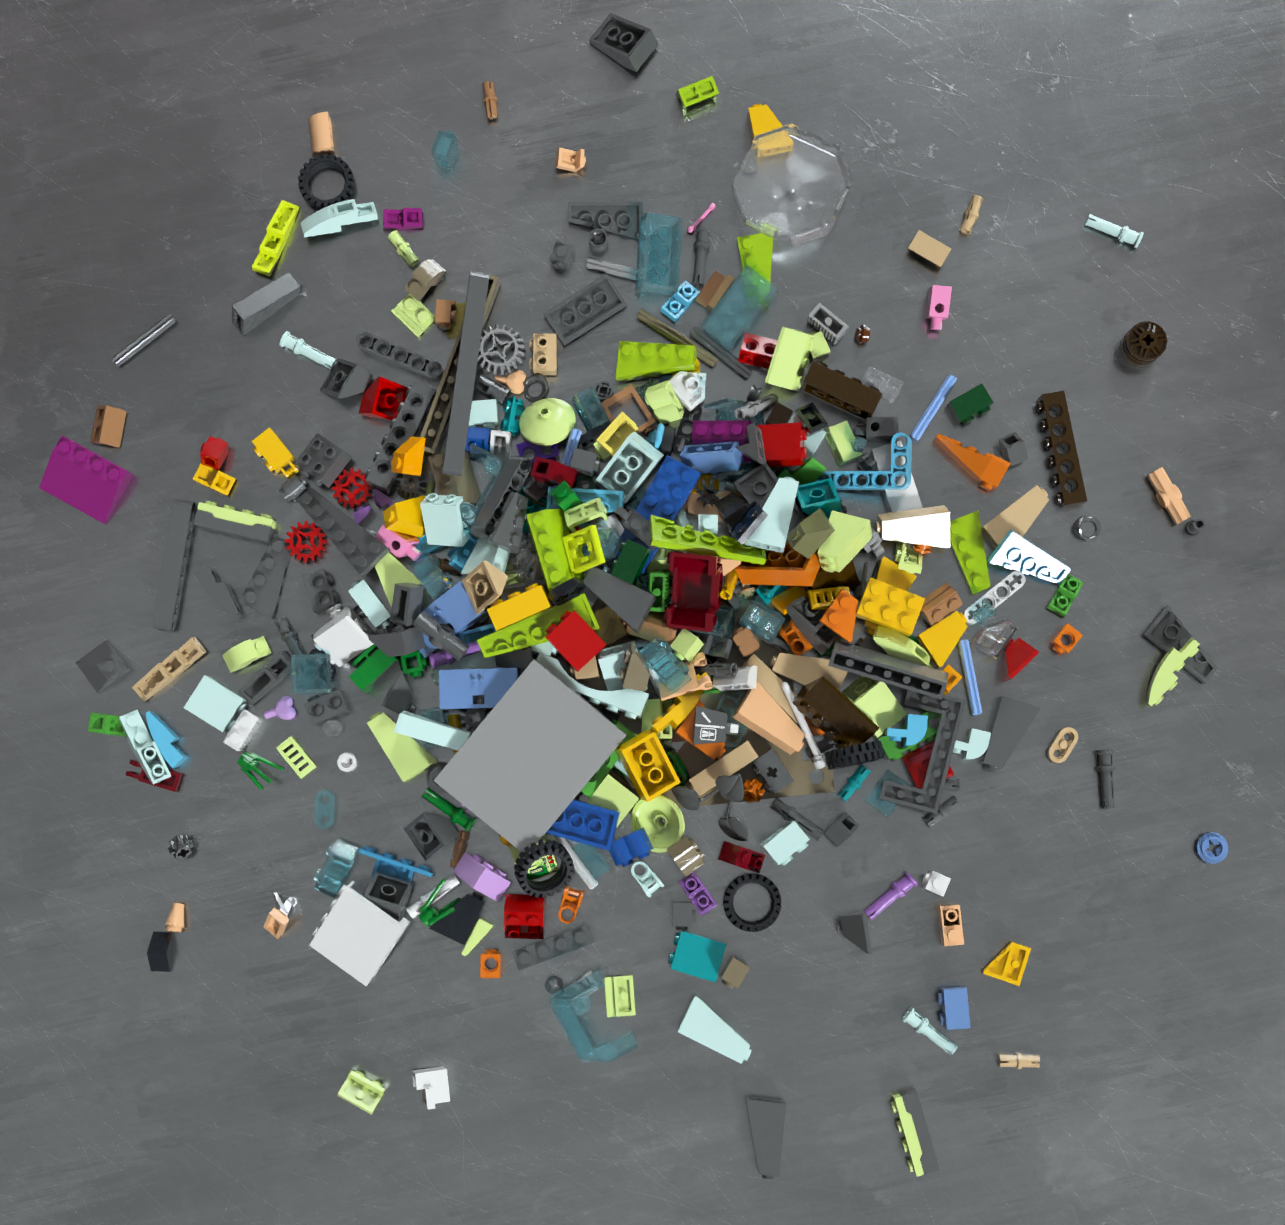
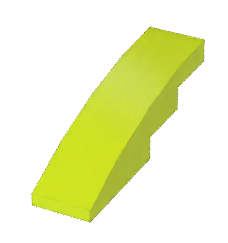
M284 200L281 201L266 228L267 234L259 247L260 252L252 265V271L270 277L290 235L299 206Z

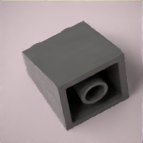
M375 872L364 897L400 922L404 917L413 883Z

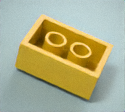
M870 577L857 607L856 617L909 637L912 635L925 598Z
M538 583L526 587L527 591L522 594L520 591L508 595L509 599L504 602L502 599H499L490 604L491 607L487 611L496 631L553 607L544 586H538Z
M647 729L615 749L640 799L649 802L681 783L655 731Z

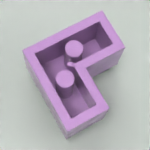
M465 852L454 868L453 873L475 890L499 902L511 884L505 878L507 874L499 869L494 871V867L485 861L483 862L484 859L474 853L471 856Z

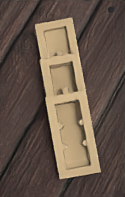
M191 637L179 650H175L163 662L154 666L132 688L142 701L146 702L188 669L207 651L196 637Z
M753 654L741 667L757 666V682L760 683L785 713L798 724L781 687L783 681Z

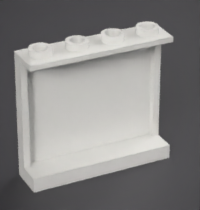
M352 881L348 886L344 884L339 890L338 895L340 897L338 900L335 899L328 909L331 911L329 914L326 913L321 919L320 923L322 925L320 928L317 927L311 935L313 940L309 946L367 986L385 962L410 921L403 918L398 922L353 890L352 886L355 882Z

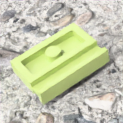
M410 294L391 310L417 338L435 323V316Z
M633 975L604 977L607 1017L636 1015Z

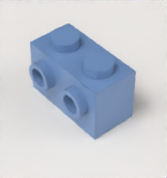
M964 986L940 988L941 993H938V1003L942 1005L943 1012L940 1013V1024L944 1025L946 1030L971 1028L967 988Z

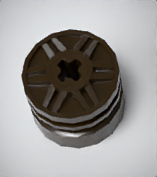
M1151 321L1139 322L1122 338L1119 347L1120 354L1123 360L1130 366L1137 368L1147 367L1156 361L1166 350L1167 335L1157 323Z

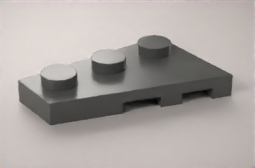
M517 492L509 494L501 510L502 516L499 521H496L494 525L495 530L488 537L487 542L512 554L519 552L528 498Z

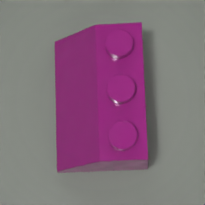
M748 420L693 421V445L738 441L739 446L748 444L746 433H748L747 425L752 423ZM742 454L743 463H752V459Z

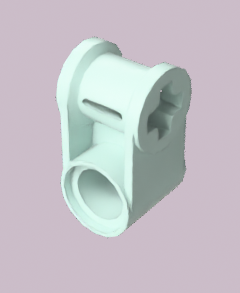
M637 860L631 865L632 875L649 898L659 887L663 888L665 886L644 861ZM638 864L645 867V872L641 875H637L634 872V868Z

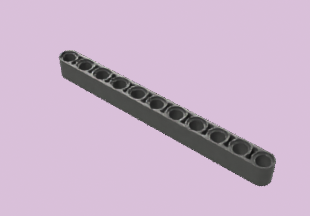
M470 271L442 474L462 476L490 273Z

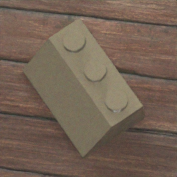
M445 452L428 456L439 495L453 494L455 496H462L463 502L459 506L460 509H471L483 505L468 452H465L461 477L442 474Z

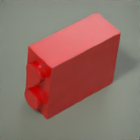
M801 422L756 425L762 432L766 462L769 467L804 465V458H807V449L804 447V440H807V430L804 429Z
M567 610L560 616L561 621L557 625L553 623L546 629L545 632L547 634L544 637L578 672L606 644L575 610L571 612Z

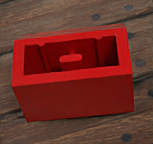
M506 894L504 904L505 938L544 939L545 898H542L540 895L537 898L533 895Z

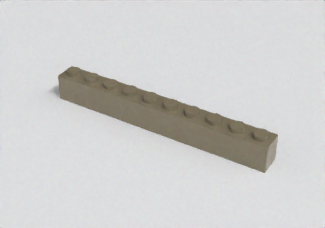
M489 275L482 331L485 328L500 287L499 277ZM463 321L420 436L426 438L424 454L429 456L439 453L449 426Z

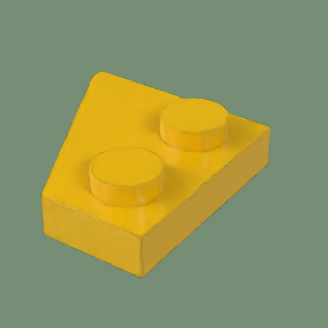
M1010 942L982 973L1020 986L1031 948Z

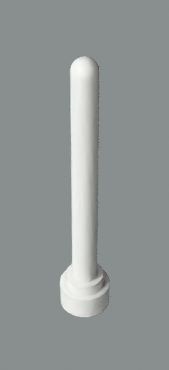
M783 682L781 687L814 755L813 764L816 770L827 766L826 757L820 752L803 713L798 711L797 707L792 703L795 696L789 684Z

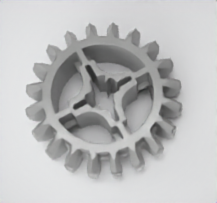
M496 324L495 330H492V327L489 326L488 333L485 330L482 331L484 337L481 336L478 362H481V368L486 367V372L489 373L493 369V375H496L497 371L500 370L501 375H504V370L507 369V372L511 373L510 367L516 370L518 368L516 362L522 363L519 357L525 356V353L522 352L525 349V345L522 344L523 338H518L519 332L513 333L514 329L512 327L507 331L506 325H503L502 329H500L499 325ZM498 337H506L511 341L502 342ZM492 339L493 346L485 352L487 343ZM496 343H498V346L503 350V357L501 353L497 351ZM515 347L513 356L507 360V353L511 351V348ZM488 358H499L502 363H494L488 360Z

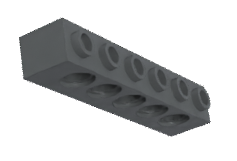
M414 381L413 385L408 387L406 391L407 398L405 402L400 403L398 407L399 414L397 418L392 419L389 427L391 430L388 435L385 434L381 442L383 446L380 452L377 451L373 458L374 464L372 468H368L365 474L368 486L389 494L399 473L391 472L393 456H388L387 453L390 450L396 451L411 436L417 437L432 406L436 389L418 381ZM414 401L421 402V404L416 407L411 405ZM407 417H411L413 419L410 423H405L403 421ZM397 434L405 435V437L400 440L395 438ZM381 467L389 468L385 473L379 472Z

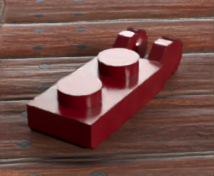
M130 759L129 764L141 767L138 761ZM143 769L140 774L126 771V776L139 779L138 781L177 792L183 773L168 769L171 777L155 784L151 783Z

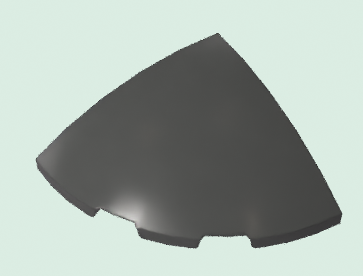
M802 596L786 607L799 631L821 655L840 637L819 621L826 610H812L809 597L805 598V596ZM817 596L818 603H820L819 596Z

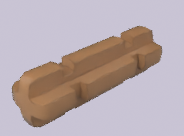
M458 831L460 836L458 841H455L452 854L454 858L450 862V866L453 868L456 867L465 853L467 845L465 841L468 840L469 832Z

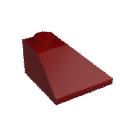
M377 377L362 396L359 414L391 423L392 419L397 418L399 414L398 407L400 403L405 402L407 398L406 391L408 387L383 377Z
M1011 638L1004 645L1006 649L1002 652L1001 675L1003 682L1011 680L1039 653L1021 638L1015 640Z

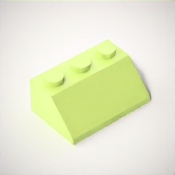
M782 327L765 382L798 391V388L803 383L802 375L804 369L809 364V353L815 346V336Z

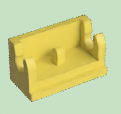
M621 412L597 438V443L613 457L626 438L634 431L636 432L638 427L624 412Z

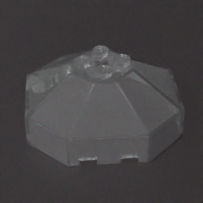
M791 123L755 136L749 152H747L741 168L733 180L732 193L744 225L788 246L795 247L829 235L852 187L853 179L839 145L823 141L822 137L811 132L806 133ZM787 192L795 195L792 201L785 199Z

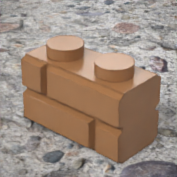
M945 583L925 597L920 616L929 625L933 626L962 606L963 603L956 590Z
M740 627L733 632L732 645L735 649H738L737 653L741 659H745L757 652L760 645L756 638H753L754 635L749 628L744 629Z

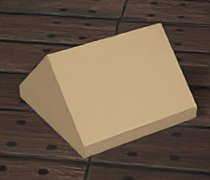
M482 561L462 580L476 614H480L502 595L508 578L505 573L487 561Z

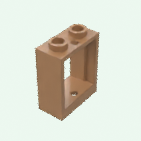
M632 384L599 404L607 420L612 423L615 419L610 410L633 397L648 420L638 427L636 433L638 435L643 433L647 435L656 426V421Z

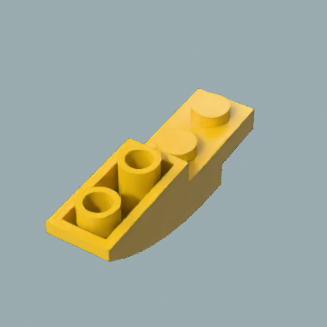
M706 672L703 673L701 676L697 674V681L708 674ZM699 689L676 696L674 699L675 703L666 710L668 713L663 718L661 715L652 722L651 730L655 731L657 735L669 724L674 730L677 729L698 703L703 690Z

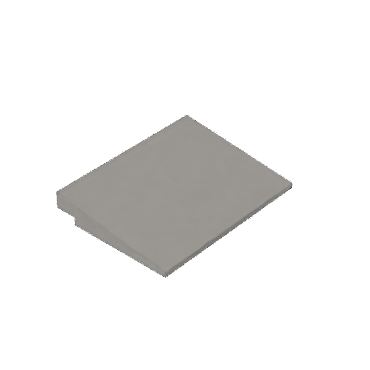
M533 659L434 779V782L519 851L526 853L524 848L528 846L531 849V843H538L627 735L558 676L549 671L538 660Z

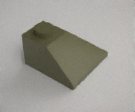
M819 508L799 523L790 532L787 540L792 549L809 559L835 529L823 510Z

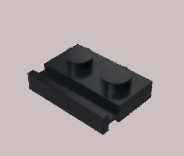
M753 501L728 531L743 545L766 519L768 514L759 504Z

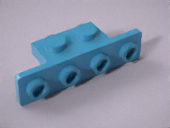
M364 846V849L359 848L357 851L377 859L371 877L374 876L375 872H380L411 882L414 872L429 877L434 875L433 872H430V867L420 865L419 868L412 866V861L401 858V861L393 859L394 855L385 852L382 855L375 853L376 849Z

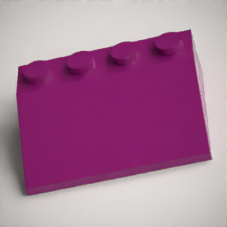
M62 435L51 453L39 488L106 524L134 475Z

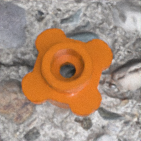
M912 543L914 545L912 548L917 553L926 554L931 552V546Z

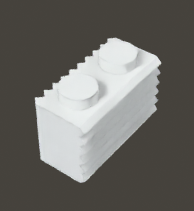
M243 709L223 743L236 751L244 752V748H247L246 745H249L248 742L253 738L252 735H255V732H257L263 719L251 711Z

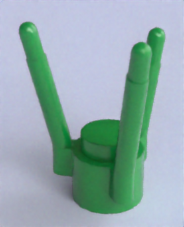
M246 751L238 759L237 764L241 766V770L247 774L252 782L262 790L263 787L250 771L253 770L268 783L272 781L256 768L258 764L256 760L279 770L284 768L258 756L254 752L250 754Z
M445 879L441 880L429 899L420 908L422 913L419 914V918L427 927L453 912L455 909L451 907L460 901V898H457L439 911L433 906L428 908L445 883Z

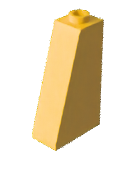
M884 556L880 560L875 579L908 592L917 576L898 569V564ZM864 620L863 627L866 629L865 632L874 636L875 628L879 625Z

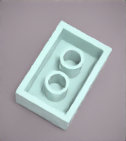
M634 431L626 438L596 480L608 490L624 491V503L626 504L635 495L664 455Z

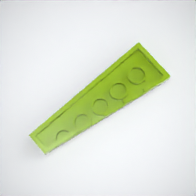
M654 515L650 516L649 529L650 544L652 546L715 555L721 558L753 564H765V549L748 546L745 543L742 545L733 537L725 535L717 537L708 530L700 532L693 530V526L690 525L682 527L675 525V521Z
M585 593L560 606L555 605L477 639L484 658L548 642L544 637L547 634L545 632L546 629L553 623L557 625L561 621L560 616L567 610L570 612L575 610L593 630L599 629L600 627Z

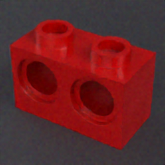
M745 333L738 362L769 369L778 340Z

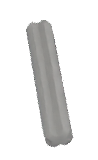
M588 257L586 267L589 269L638 281L641 275V271L638 269Z

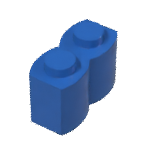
M643 827L612 842L609 852L616 866L622 864L625 867L633 863L632 859L637 856L639 859L649 856V851L654 848Z

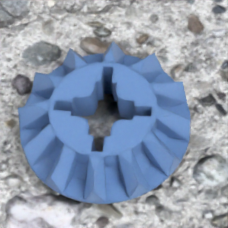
M1205 833L1199 838L1196 845L1197 854L1203 861L1210 864L1223 861L1228 854V843L1218 833ZM1209 842L1212 845H1219L1214 849V854L1212 851H1205L1210 847Z

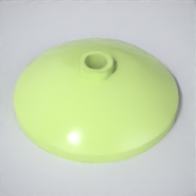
M545 398L530 404L523 411L519 420V427L523 437L530 443L540 446L553 445L563 441L570 435L571 430L576 424L573 408L567 402L557 398Z
M659 795L649 802L642 799L639 800L631 814L632 831L635 832L644 827L654 848L650 851L667 852L669 847L683 838L685 830L683 814L678 805L666 796Z

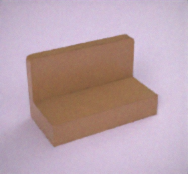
M714 271L696 297L695 302L711 313H714L734 284L735 278L729 274L725 277L719 272Z
M108 405L97 406L90 443L96 445L105 444L116 448L120 447L126 411Z

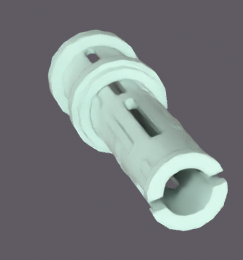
M1092 214L1089 215L1085 226L1117 237L1121 243L1124 241L1134 245L1136 249L1144 234L1143 232L1133 231L1128 226H1118Z
M286 331L280 340L279 346H285L293 350L294 354H302L332 370L336 363L335 358L309 346L304 339H298L290 335L289 331Z
M913 1007L907 1010L902 1018L904 1023L907 1022L915 1028V1032L927 1036L950 1056L956 1051L958 1045L935 1029L929 1023L928 1018L920 1016Z

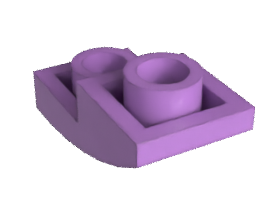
M377 489L372 490L375 495L372 499L377 507L381 506L385 510L394 504L381 491Z
M367 505L358 507L356 512L353 513L354 521L363 526L373 515V508Z
M695 872L678 882L701 916L717 906V903Z

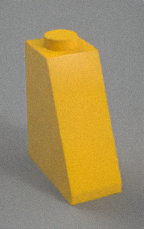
M755 104L748 108V120L756 157L793 150V139L767 104Z
M423 495L397 502L384 510L385 529L419 538L426 535L420 503L426 496Z
M955 611L916 636L921 646L931 655L930 660L936 669L944 665L968 627L966 625L967 619L958 611Z

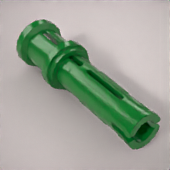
M428 787L425 792L431 795V797L423 793L421 798H424L451 817V822L461 825L465 828V832H469L477 818L465 813L462 807H455Z

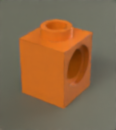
M1067 623L1062 626L1050 644L1053 645L1052 648L1057 653L1065 655L1072 650L1083 635ZM1063 635L1068 637V645L1062 644L1061 637Z
M485 949V953L480 955V978H501L502 953H497V949ZM488 958H493L496 961L495 968L490 969L486 966Z

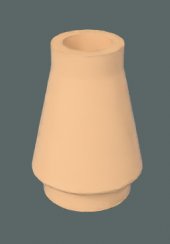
M173 903L165 923L167 931L182 932V928H184V904Z

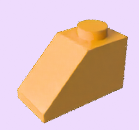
M411 436L393 453L391 472L421 476L426 438Z

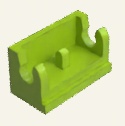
M713 76L680 88L676 92L677 97L681 100L682 108L719 94Z

